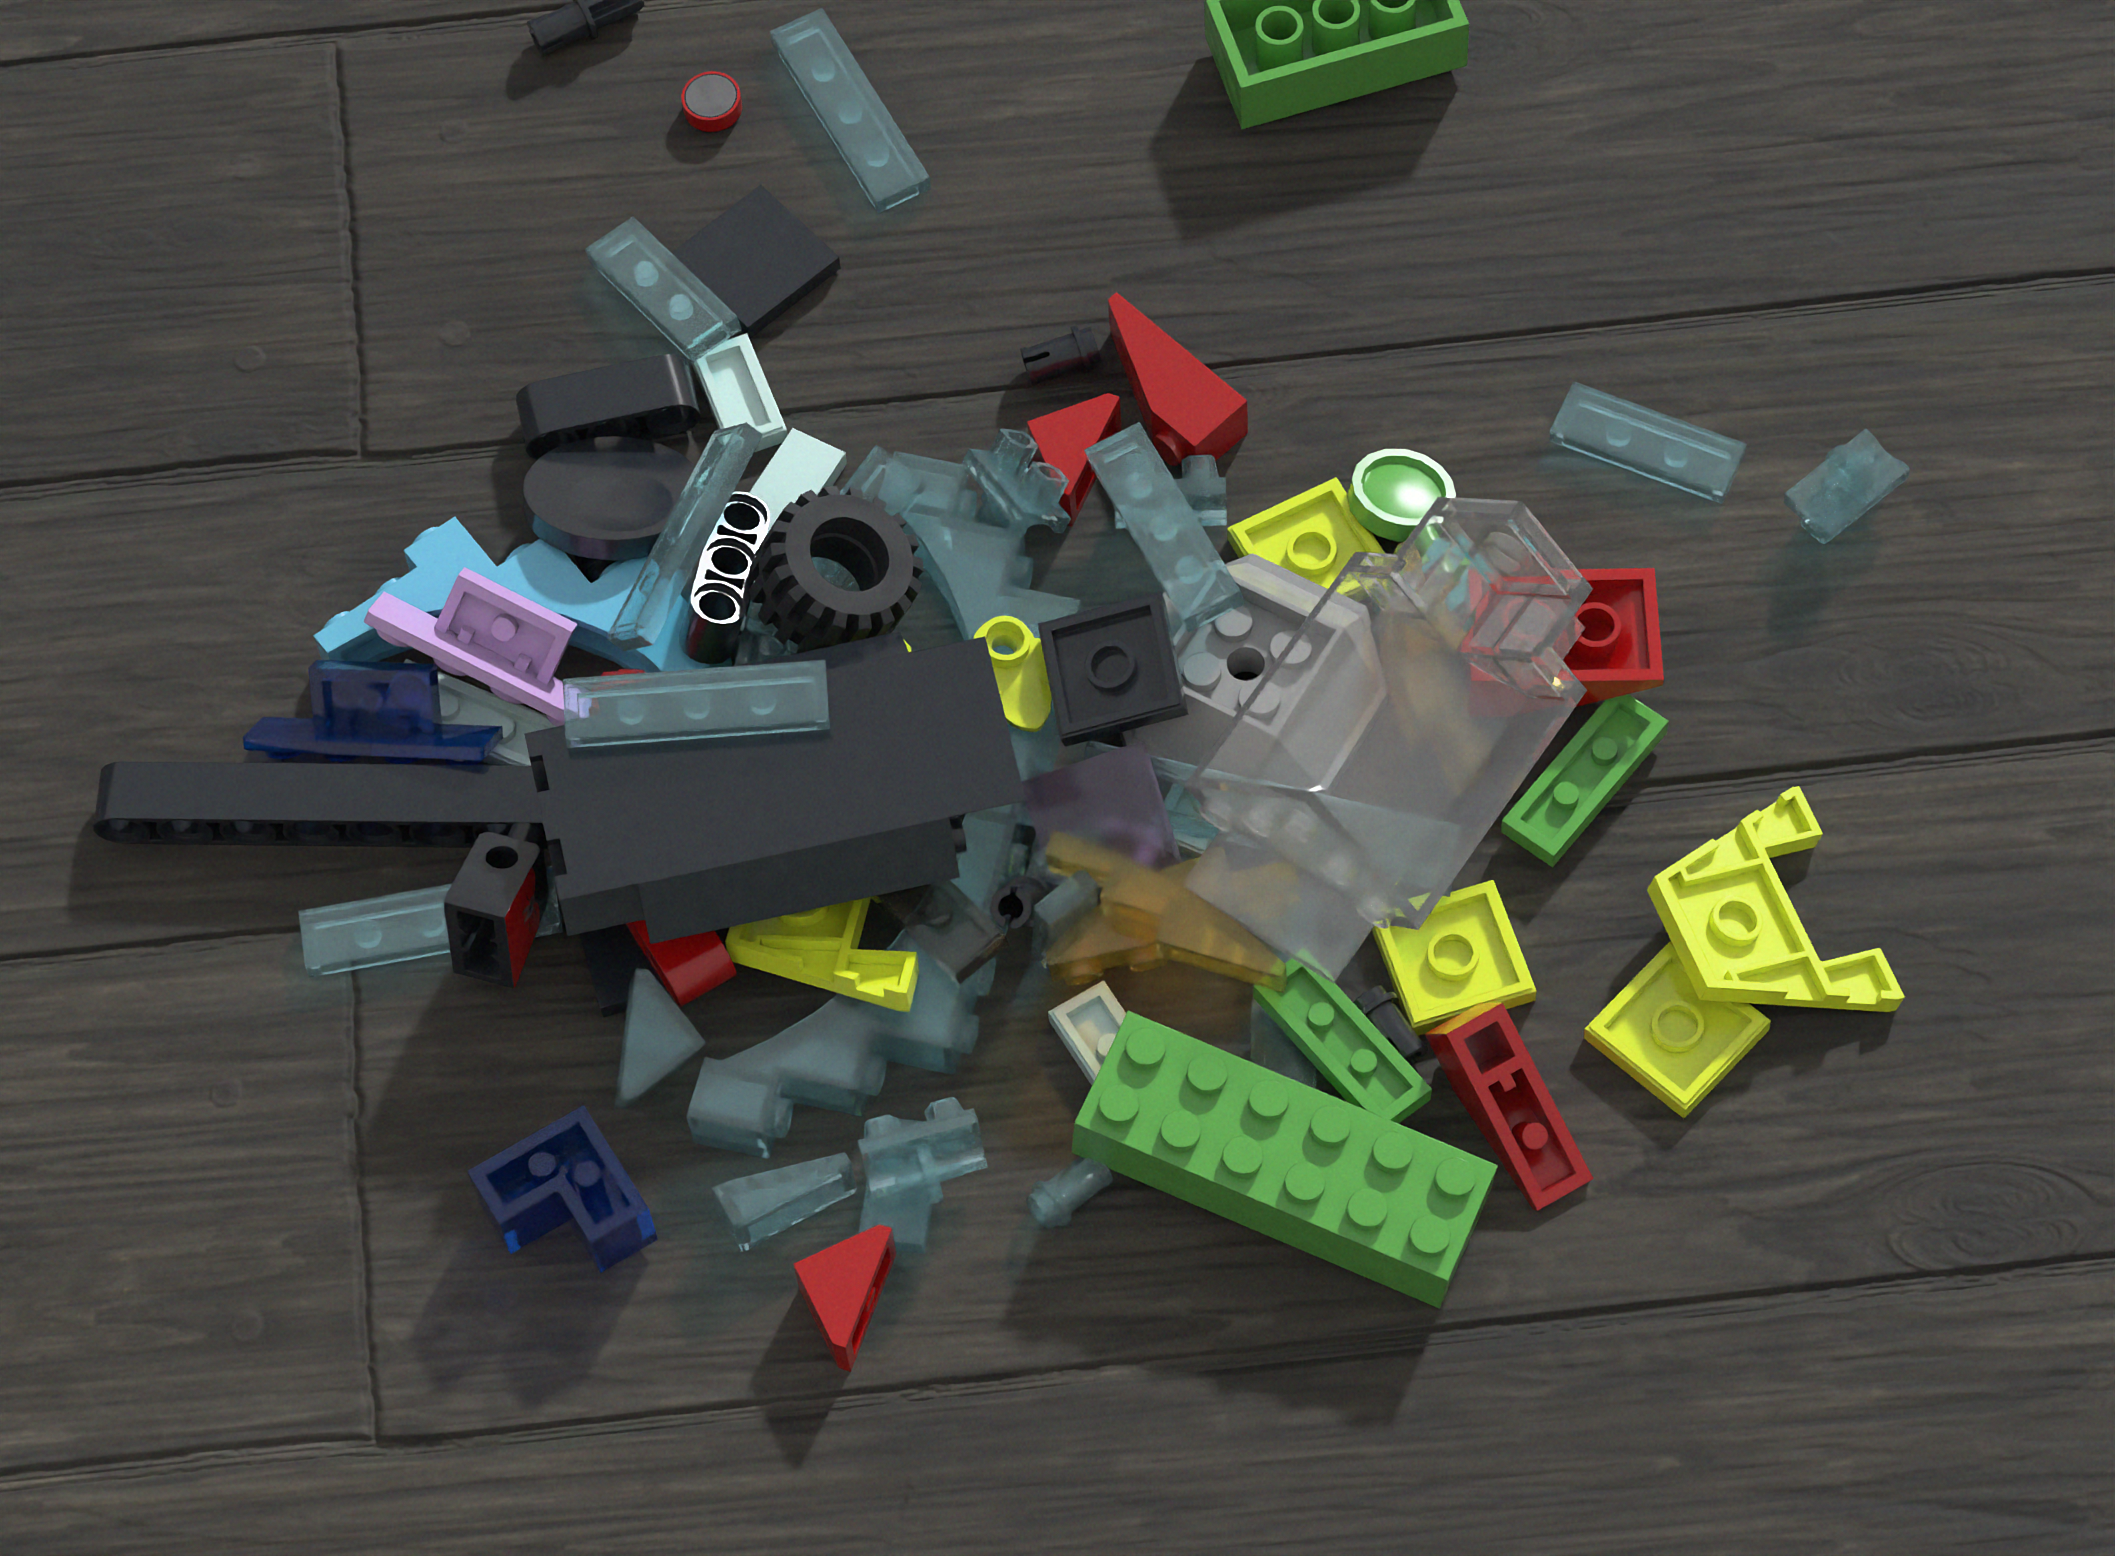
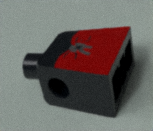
M525 822L515 823L512 825L508 836L492 832L479 834L447 892L443 905L454 973L515 988L549 897L544 848L547 840L545 833L535 825Z

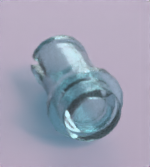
M1078 1156L1047 1182L1042 1180L1036 1181L1032 1185L1033 1193L1026 1198V1203L1037 1221L1047 1229H1052L1057 1224L1064 1227L1071 1222V1213L1100 1189L1112 1183L1113 1178L1110 1170L1104 1163L1093 1158L1085 1159Z

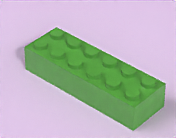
M1127 1011L1075 1120L1071 1152L1439 1309L1488 1199L1498 1165L1131 1011Z

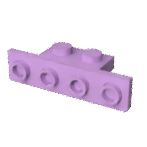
M465 567L458 574L439 618L386 592L381 594L365 616L364 622L377 629L378 635L385 641L399 647L411 646L433 657L435 664L444 671L459 676L469 675L489 685L491 691L500 699L513 704L524 703L546 714L548 720L556 727L590 720L588 710L592 706V696L553 677L577 627V623Z

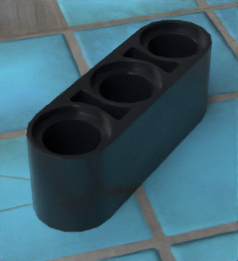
M674 354L657 355L539 380L526 385L516 395V404L526 452L536 460L557 447L588 438L613 436L649 441L677 435L693 428L700 421L701 415L690 365L686 358Z
M736 491L720 497L714 509L679 634V644L689 658L702 664H719L731 657L750 598L749 589L754 583V580L748 578L750 565L756 557L754 555L767 535L770 524V510L766 503L750 493Z

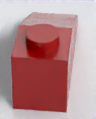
M1116 292L1108 299L1110 334L1151 436L1152 444L1164 461L1172 466L1180 464L1197 478L1248 433L1247 400Z
M1479 1003L1425 1033L1454 1092L1533 1210L1538 1211L1593 1180L1578 1147L1503 1003Z

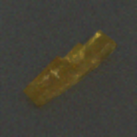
M1056 830L1052 831L1045 852L1049 871L1103 887L1100 900L1104 914L1158 929L1155 942L1159 957L1284 993L1288 981L1286 964L1235 920L1181 884L1117 852Z

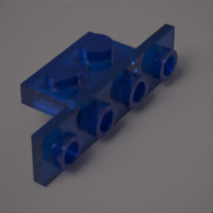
M316 660L308 668L313 719L262 717L243 736L244 750L265 751V755L273 759L292 758L301 753L325 754V758L331 761H349L357 759L362 755L385 756L387 762L394 764L412 763L421 758H443L448 765H474L485 759L503 739L502 726L442 724L437 664Z

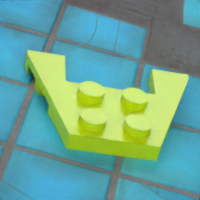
M1799 786L1788 789L1780 794L1775 803L1761 812L1757 809L1742 819L1735 829L1716 841L1711 839L1656 875L1649 885L1647 892L1699 1000L1877 1012L1895 1011L1905 996L1881 948L1823 962L1820 961L1769 859L1814 848L1823 835Z
M871 897L729 927L725 941L727 952L732 962L902 1012H910L920 972L917 952L857 949Z

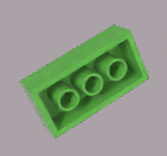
M1204 0L1205 38L1241 129L1467 66L1469 22L1459 0Z

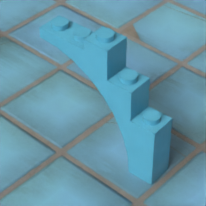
M453 517L439 527L425 530L414 540L412 545L403 550L410 570L409 573L403 577L393 578L385 582L373 597L350 612L345 611L335 615L326 623L321 631L313 635L325 668L339 683L381 659L413 649L411 646L399 647L385 641L378 635L377 629L364 622L369 608L383 592L439 618L458 574L465 567L577 623V627L568 645L614 661L625 669L644 670L645 673L659 674L662 681L732 667L731 657L723 663L710 665L699 663L689 658L683 652L679 644V634L688 603L648 556L616 561L601 573L599 579L590 583L564 551L549 545L540 538L532 544L527 543L519 546L510 553L504 563L496 566L456 517Z

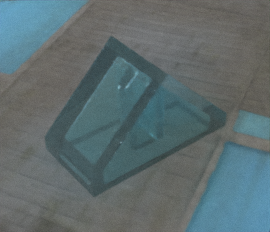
M636 968L630 979L614 1108L628 1109L699 1055L706 1045L704 1039L649 970Z

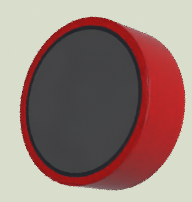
M715 71L700 73L691 78L682 90L681 100L685 118L690 125L698 130L705 132L722 131L732 126L741 115L742 100L739 86L732 77L725 73Z

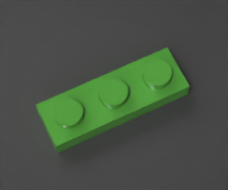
M1629 694L1606 699L1503 818L1501 833L1553 868L1667 734L1669 721Z
M1302 950L1254 985L1253 998L1348 1103L1399 1124L1430 1101L1432 1088L1305 950Z

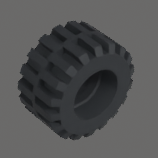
M837 486L823 487L818 496L812 490L800 494L795 503L790 502L782 510L754 554L756 557L750 565L748 577L755 581L749 589L752 603H762L763 607L757 615L764 626L772 623L778 629L774 635L778 641L785 645L788 640H791L799 645L796 653L891 634L919 594L922 582L917 579L924 570L923 558L913 556L919 548L918 541L914 534L905 535L902 529L907 522L899 513L891 516L883 510L887 503L875 496L872 502L862 498V490L851 487L845 495L840 494ZM811 558H826L842 565L855 578L860 591H846L827 582L816 570Z

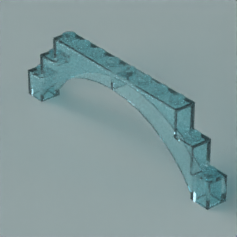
M894 451L880 499L887 503L883 510L891 516L899 513L907 522L902 529L905 535H915L919 548L913 556L923 558V568L949 607L963 641L973 639L976 631L984 623L998 616H1011L1019 619L1031 631L1034 638H1040L1038 623L1081 612V600L1029 590L1034 561L1033 558L1025 557L1023 532L973 522L977 504V492L969 490L966 465ZM997 646L993 649L996 653L1003 655L1014 653L1007 646ZM1051 701V710L1047 722L1037 732L1019 730L1007 723L1026 801L965 814L962 825L967 852L956 854L960 878L934 883L923 904L894 942L885 950L917 952L920 972L910 1012L893 1010L838 993L817 1011L769 1040L722 1061L705 1057L687 1112V1120L694 1143L769 1159L775 1137L785 1138L792 1118L793 1102L862 1117L868 1096H878L881 1091L886 1071V1060L955 1075L961 1053L971 1054L976 1042L979 1017L972 1014L977 996L987 997L992 986L995 973V958H990L989 955L994 938L1003 940L1009 924L1006 927H1002L993 919L990 912V903L993 895L1010 880L1024 875L1028 856V846L1022 844L1027 826L1036 827L1039 822L1044 800V790L1038 789L1043 770L1052 772L1057 760L1060 737L1059 734H1054L1056 717L1053 701Z

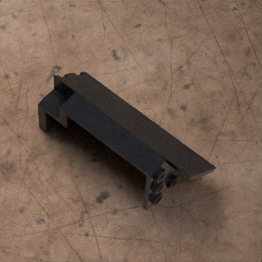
M895 632L597 695L601 714L600 718L524 733L553 866L556 888L568 936L645 920L650 944L960 878L956 854L967 852L960 815L1026 801L985 636L909 652L901 632Z

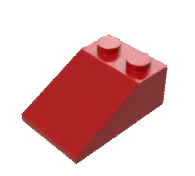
M1655 568L1464 571L1459 618L1466 719L1533 718L1663 686L1664 675Z

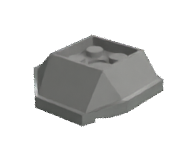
M1253 553L1167 587L1163 597L1166 602L1189 715L1119 733L1128 759L1175 783L1178 782L1184 785L1185 788L1192 789L1216 803L1225 805L1228 809L1238 814L1270 811L1299 803L1301 807L1327 804L1388 706V692L1363 606ZM1241 672H1252L1258 675L1257 678L1248 681L1238 680L1233 676Z

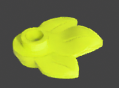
M1011 616L994 617L976 631L973 639L984 636L986 638L1007 723L1019 730L1037 732L1047 722L1052 701L1040 638H1034L1027 626L1017 618ZM997 646H1007L1014 653L1003 655L996 653L993 649Z

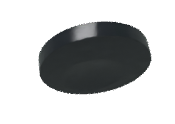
M630 437L588 438L557 447L543 455L531 466L523 484L524 516L531 530L539 538L561 551L580 557L600 560L637 559L669 550L685 541L694 533L703 517L704 484L701 474L694 464L685 456L667 446Z

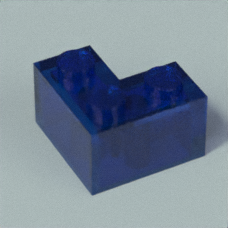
M584 1105L467 1171L480 1206L510 1254L562 1224L569 1222L601 1273L658 1240L648 1206Z

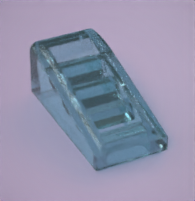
M845 1152L738 1178L711 1188L718 1214L740 1252L755 1247L850 1196L857 1190L852 1164Z

